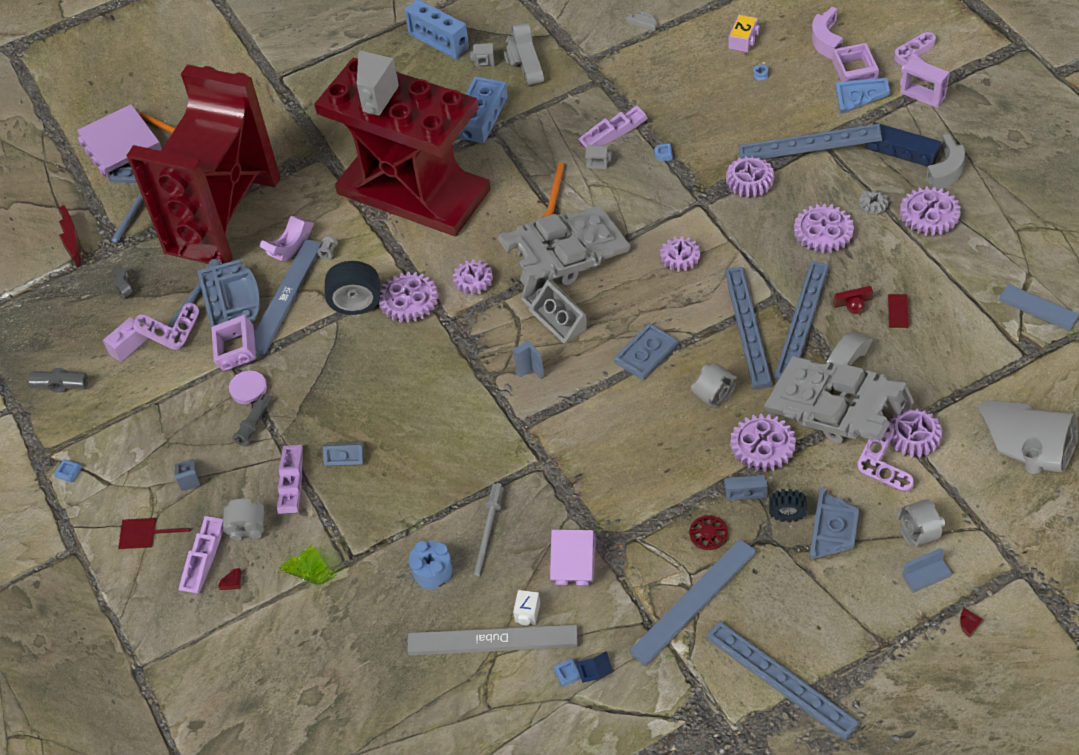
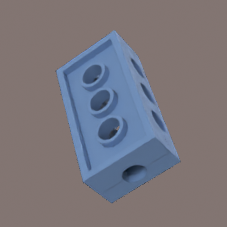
M415 0L404 9L408 32L411 36L456 60L470 49L467 27L464 22L421 0Z
M475 76L466 95L477 98L479 109L457 138L484 144L508 98L506 82Z

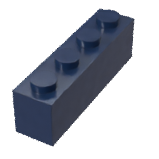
M880 124L882 141L865 143L866 149L927 167L934 165L939 156L941 141Z

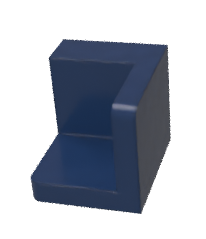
M607 651L589 655L576 662L582 683L601 679L613 672Z

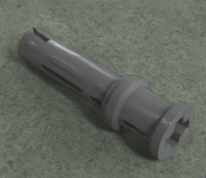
M261 394L247 419L240 423L238 432L232 436V439L241 446L248 445L250 436L257 430L256 425L272 401L269 395Z

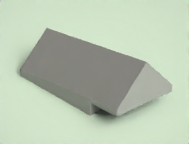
M548 276L537 280L534 293L529 298L524 299L523 296L521 297V300L530 307L528 310L564 344L569 343L586 330V314Z

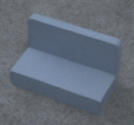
M529 340L512 349L515 370L519 377L532 370L540 379L544 377L542 356Z
M365 441L327 442L323 446L324 466L363 464Z
M763 475L724 479L726 500L767 498V480H765Z
M942 548L904 564L902 577L913 593L951 576V571L942 560L944 554Z

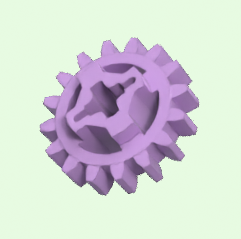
M683 236L680 239L673 237V241L668 239L667 244H662V249H660L661 262H664L665 267L670 265V270L677 268V272H679L683 268L684 271H687V267L694 268V264H698V259H700L699 246H696V241L690 242L689 237L684 240Z
M472 259L471 263L466 260L465 265L459 264V269H454V286L458 288V291L463 290L464 294L470 292L473 295L476 291L478 294H481V289L486 291L487 286H491V281L493 280L491 267L488 268L487 263L482 265V260H479L478 263H475L474 259Z

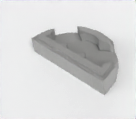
M640 12V14L635 15L630 14L626 18V23L656 31L657 22L654 16L648 12Z
M508 36L505 44H508L507 52L504 51L507 64L517 66L521 63L514 37Z

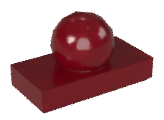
M872 286L835 293L833 299L834 308L846 306L847 310L852 314L861 313L865 308V301L871 300L873 294Z

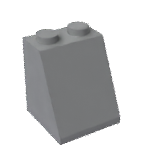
M360 50L358 53L357 88L363 112L380 116L399 86L394 59Z

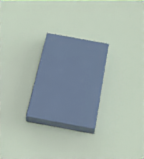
M648 323L614 357V363L644 381L679 345V340Z

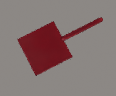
M156 518L122 520L118 549L151 548L154 534L190 532L191 528L155 530Z

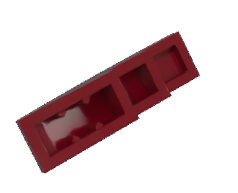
M65 205L59 207L63 217L59 224L64 233L60 234L59 237L73 262L79 268L81 267L80 240L72 218Z

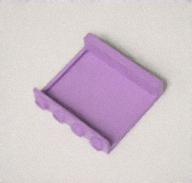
M131 104L77 130L80 136L77 138L82 147L85 146L84 149L87 155L92 156L91 159L94 165H98L101 175H105L108 180L110 178V171L129 162L126 155L133 145L162 150L158 139Z

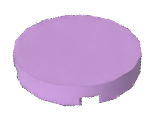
M257 371L241 372L229 384V393L233 400L239 404L247 405L253 401L257 402L260 395L265 394L267 391L266 380Z

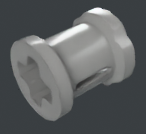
M324 236L322 239L323 244L317 253L319 257L330 260L333 257L332 252L337 247L338 241L331 236Z

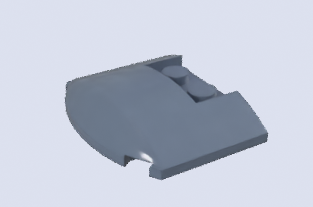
M241 260L197 271L211 330L213 326L244 314L251 322L257 318L260 306L258 285L250 269L244 267Z

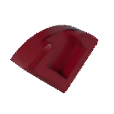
M233 569L222 578L218 585L219 590L240 589L241 569Z
M963 608L960 616L962 631L970 638L981 625L983 619Z

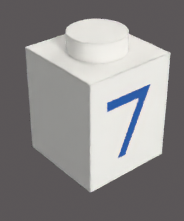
M518 590L513 611L516 623L536 625L540 608L538 592Z

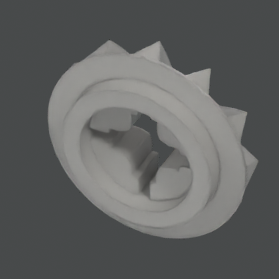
M875 190L873 192L866 191L865 194H861L859 206L867 213L878 214L887 209L889 201L887 200V195H883L882 191L876 193Z

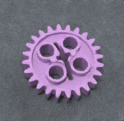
M926 186L925 190L919 187L918 192L912 190L911 194L907 193L906 198H903L900 206V216H902L903 222L906 221V227L911 226V231L918 229L917 234L924 231L925 236H927L928 232H931L933 236L935 232L942 235L943 230L949 232V228L954 229L955 224H958L961 213V206L958 205L959 201L954 200V195L949 196V191L942 193V188L936 191V187H933L932 190H929L928 186Z
M825 203L822 207L816 204V208L809 206V211L803 209V214L798 213V218H795L794 236L797 237V242L802 241V247L808 245L807 250L814 248L815 253L818 249L822 253L825 250L832 253L833 248L839 251V246L845 248V243H850V238L853 237L854 232L853 220H850V215H846V210L840 212V207L833 209V204L829 207H826Z
M407 272L406 276L400 273L399 278L394 275L393 281L388 279V285H382L383 289L380 290L379 305L382 308V312L386 313L387 318L392 316L393 321L399 318L400 323L404 319H406L407 323L410 322V319L416 322L417 317L424 319L423 314L430 315L429 310H434V305H437V287L434 285V281H430L429 276L424 278L423 273L420 276H417V272L413 275Z
M760 413L759 418H756L753 414L752 420L745 417L744 423L739 421L738 427H734V433H731L730 445L732 447V454H735L736 460L741 459V465L748 463V469L755 466V470L758 471L762 467L763 471L766 472L767 467H770L774 471L775 465L782 468V462L787 464L788 458L793 457L796 444L794 431H790V425L785 426V420L778 422V416L771 419V415L768 414L764 418L762 413Z

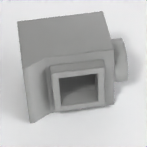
M493 43L473 44V51H470L471 61H474L475 66L490 65L495 67Z
M587 144L585 159H587L586 168L607 169L608 162H611V152H608V146H592Z

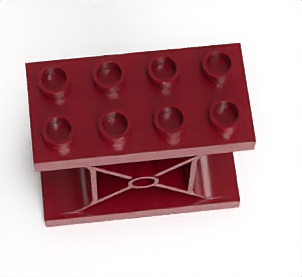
M353 57L314 103L317 115L343 123L354 138L358 156L335 183L337 194L456 237L491 190L489 179L466 172L457 164L452 143L479 109L477 98L396 71L399 84L397 90L380 116L369 114L362 110L357 88L358 59Z
M187 64L181 72L188 95L187 108L164 147L160 151L133 145L126 156L164 254L206 264L215 259L221 264H225L233 259L226 238L227 226L251 183L275 188L280 180V174L252 77L240 72L233 74L218 71L210 66L198 67Z

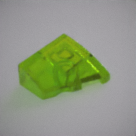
M313 545L309 546L297 558L293 555L279 567L283 572L315 585L324 584L337 576Z

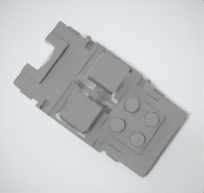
M601 206L589 208L576 214L566 212L564 216L562 214H553L538 218L537 221L524 224V228L520 225L516 231L503 232L498 237L499 242L508 254L511 249L519 248L518 256L524 255V259L520 260V267L523 268L520 280L524 285L522 292L524 299L529 298L534 293L537 280L548 276L549 279H554L562 276L561 282L564 285H569L577 279L579 271L597 266L601 260L629 252L630 244ZM565 234H566V236L568 237V238L563 239V240H559V239H558V238H560V237H564Z

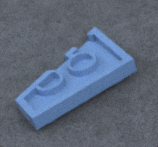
M887 78L836 82L835 84L840 114L890 94Z

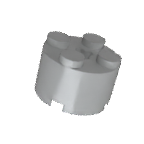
M717 363L705 364L700 371V377L692 384L690 389L696 397L716 409L720 406L718 403L721 400L726 401L732 394L736 385L733 380L736 379V376Z
M250 499L229 501L228 506L224 505L223 531L230 535L231 540L235 541L247 536L253 539L261 538L264 531V505L258 501L257 505L253 504Z
M931 499L921 500L901 507L897 513V519L902 522V526L899 527L900 532L909 545L918 547L938 540L941 537L945 521L941 515H938Z

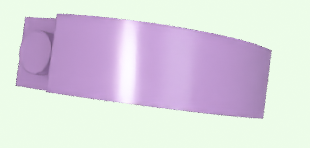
M834 7L824 12L823 15L817 14L812 24V43L815 49L832 60L833 50L843 48V37L829 31L837 20V8Z
M290 216L282 236L275 241L262 240L260 247L265 249V253L280 261L289 260L299 252L305 239L309 238L314 223L302 217Z

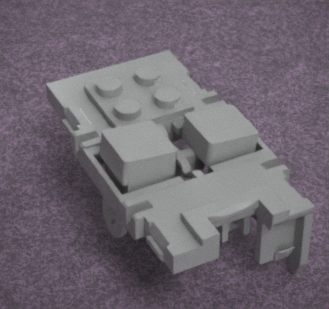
M792 356L764 408L767 412L797 420L799 425L821 430L834 443H841L843 436L856 439L858 435L863 438L881 441L889 426L887 418L882 413L883 408H888L886 401H890L895 414L899 415L904 406L911 409L914 400L909 392L907 383L889 381L884 374H881L879 377L878 373L858 367L836 363L833 366L832 362H827V364L812 363L811 360ZM832 388H834V390L841 391L842 393L840 394V396L831 395L830 392ZM851 394L855 397L853 400H850ZM856 403L855 406H850L849 409H847V404Z

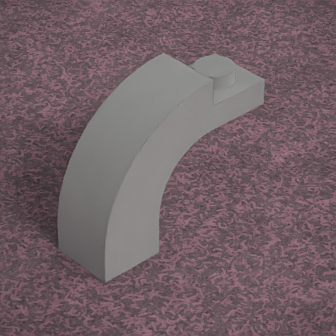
M950 134L943 135L941 149L947 160L939 164L930 165L927 168L926 179L931 189L936 187V190L950 186L958 180L962 173L965 158L963 144L957 146L956 141L952 140Z
M852 330L840 340L827 362H832L833 366L835 363L852 366L859 356L866 355L873 339Z

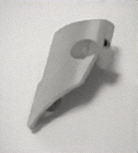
M991 400L977 405L999 453L1023 462L1026 472L1031 474L1039 473L1042 470L1061 473L1065 471L1078 441L1075 413L1033 409L1028 404Z

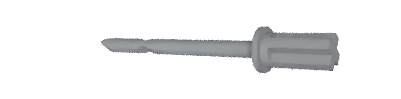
M500 483L492 484L489 500L485 504L489 513L474 575L479 577L495 511L501 510L500 501L504 487Z

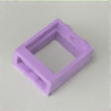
M866 43L833 50V64L841 82L878 78L879 69ZM862 59L866 68L846 72L842 63Z
M911 58L908 63L903 65L901 70L903 76L900 81L901 94L938 108L946 98L949 72L915 58ZM912 75L934 83V90L911 82Z
M245 314L212 327L214 362L222 371L256 359L254 327ZM242 335L243 347L224 354L223 342Z

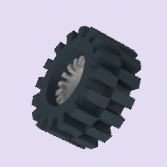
M781 489V492L777 490L769 497V514L775 520L780 519V522H784V520L791 522L793 520L796 522L798 519L801 520L803 516H806L807 499L803 492L799 493V490L792 491V489H788V491H785V489Z

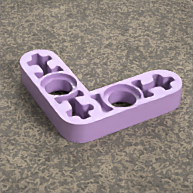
M930 32L917 36L895 50L894 60L902 67L911 58L924 62L918 56L935 46L936 36ZM916 46L919 49H912L911 47ZM913 75L918 80L922 82H927V80Z
M185 304L173 328L146 315H139L133 322V329L137 333L168 348L179 350L189 335L199 314V309L195 304ZM191 310L192 314L188 319L186 318V315L188 311ZM141 322L145 323L143 327L140 326ZM184 323L187 325L188 329L182 330L179 328L178 324ZM161 329L164 332V335L158 336L155 334L154 330ZM177 334L181 335L178 342L175 343L174 339Z
M888 421L890 432H885L883 435V440L886 441L869 439L859 458L858 469L863 475L901 492H909L914 487L912 476L881 461L895 432L892 423ZM873 443H880L882 449L878 453H873L870 450ZM870 461L871 466L877 469L876 475H873L875 473L873 469L867 468L864 470L862 464H867ZM883 469H889L892 474L890 478L882 479L880 472ZM896 473H898L897 478L901 480L908 478L907 480L910 484L901 487L899 481L895 480L894 484L892 482L895 479Z

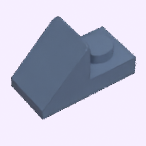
M194 459L175 464V478L182 491L200 486Z

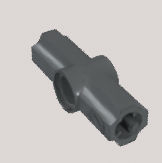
M54 368L52 372L33 371L30 372L28 377L30 388H49L51 391L58 393L63 392L65 389H85L88 387L87 373L68 372L63 368Z

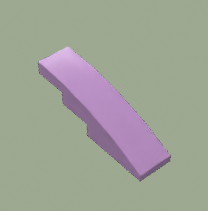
M636 105L626 114L620 112L609 121L605 118L578 139L585 148H587V144L602 146L633 130L648 118Z
M303 445L283 446L279 466L278 514L298 512L302 482Z
M204 516L200 534H196L193 549L188 552L179 591L199 594L220 543L223 532V519Z

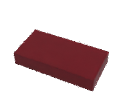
M888 294L889 328H908L907 294Z

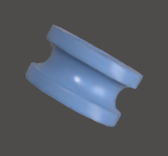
M757 65L754 67L753 76L756 80L763 81L768 78L767 66Z

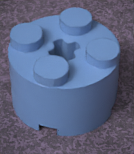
M420 541L416 543L409 555V566L414 580L420 587L425 589H436L444 582L446 584L453 573L447 546L436 541Z

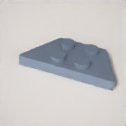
M820 488L809 559L854 549L859 509L851 504H846L839 497H832L826 493L824 488Z

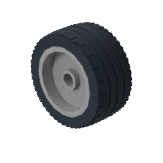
M344 261L332 266L325 277V298L327 304L334 311L346 315L364 314L374 309L380 300V279L376 269L360 261Z

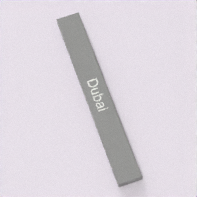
M577 625L408 633V655L578 647Z

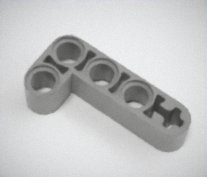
M529 23L512 26V33L527 86L544 82L543 72L532 43Z

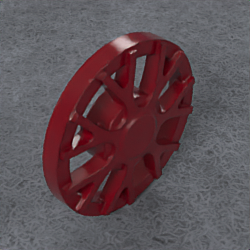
M701 516L690 526V540L696 547L702 550H715L721 547L727 540V525L716 516ZM710 520V524L705 525L704 521ZM715 522L720 523L717 527L713 526ZM699 524L702 527L701 529L695 528V526ZM717 531H725V534H717ZM700 533L701 536L694 539L693 535ZM717 538L719 543L714 544L713 540ZM702 540L708 541L707 545H702Z

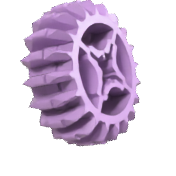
M753 155L751 158L745 156L744 159L738 158L737 161H733L726 172L727 185L734 194L739 193L740 197L743 195L747 196V198L749 196L755 198L756 195L762 196L763 192L767 193L771 189L774 181V171L770 163H767L766 159L761 160L760 157L754 158Z
M918 407L915 411L908 408L907 412L902 410L899 415L895 414L890 419L895 431L890 441L891 447H895L896 452L902 451L903 456L910 454L911 458L914 455L920 458L922 454L928 456L930 452L934 453L936 447L940 445V439H942V428L938 418L933 419V413L927 415L926 409L920 412Z

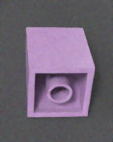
M593 530L551 531L550 580L555 582V585L567 586L568 582H576V586H589V582L594 583L596 535Z

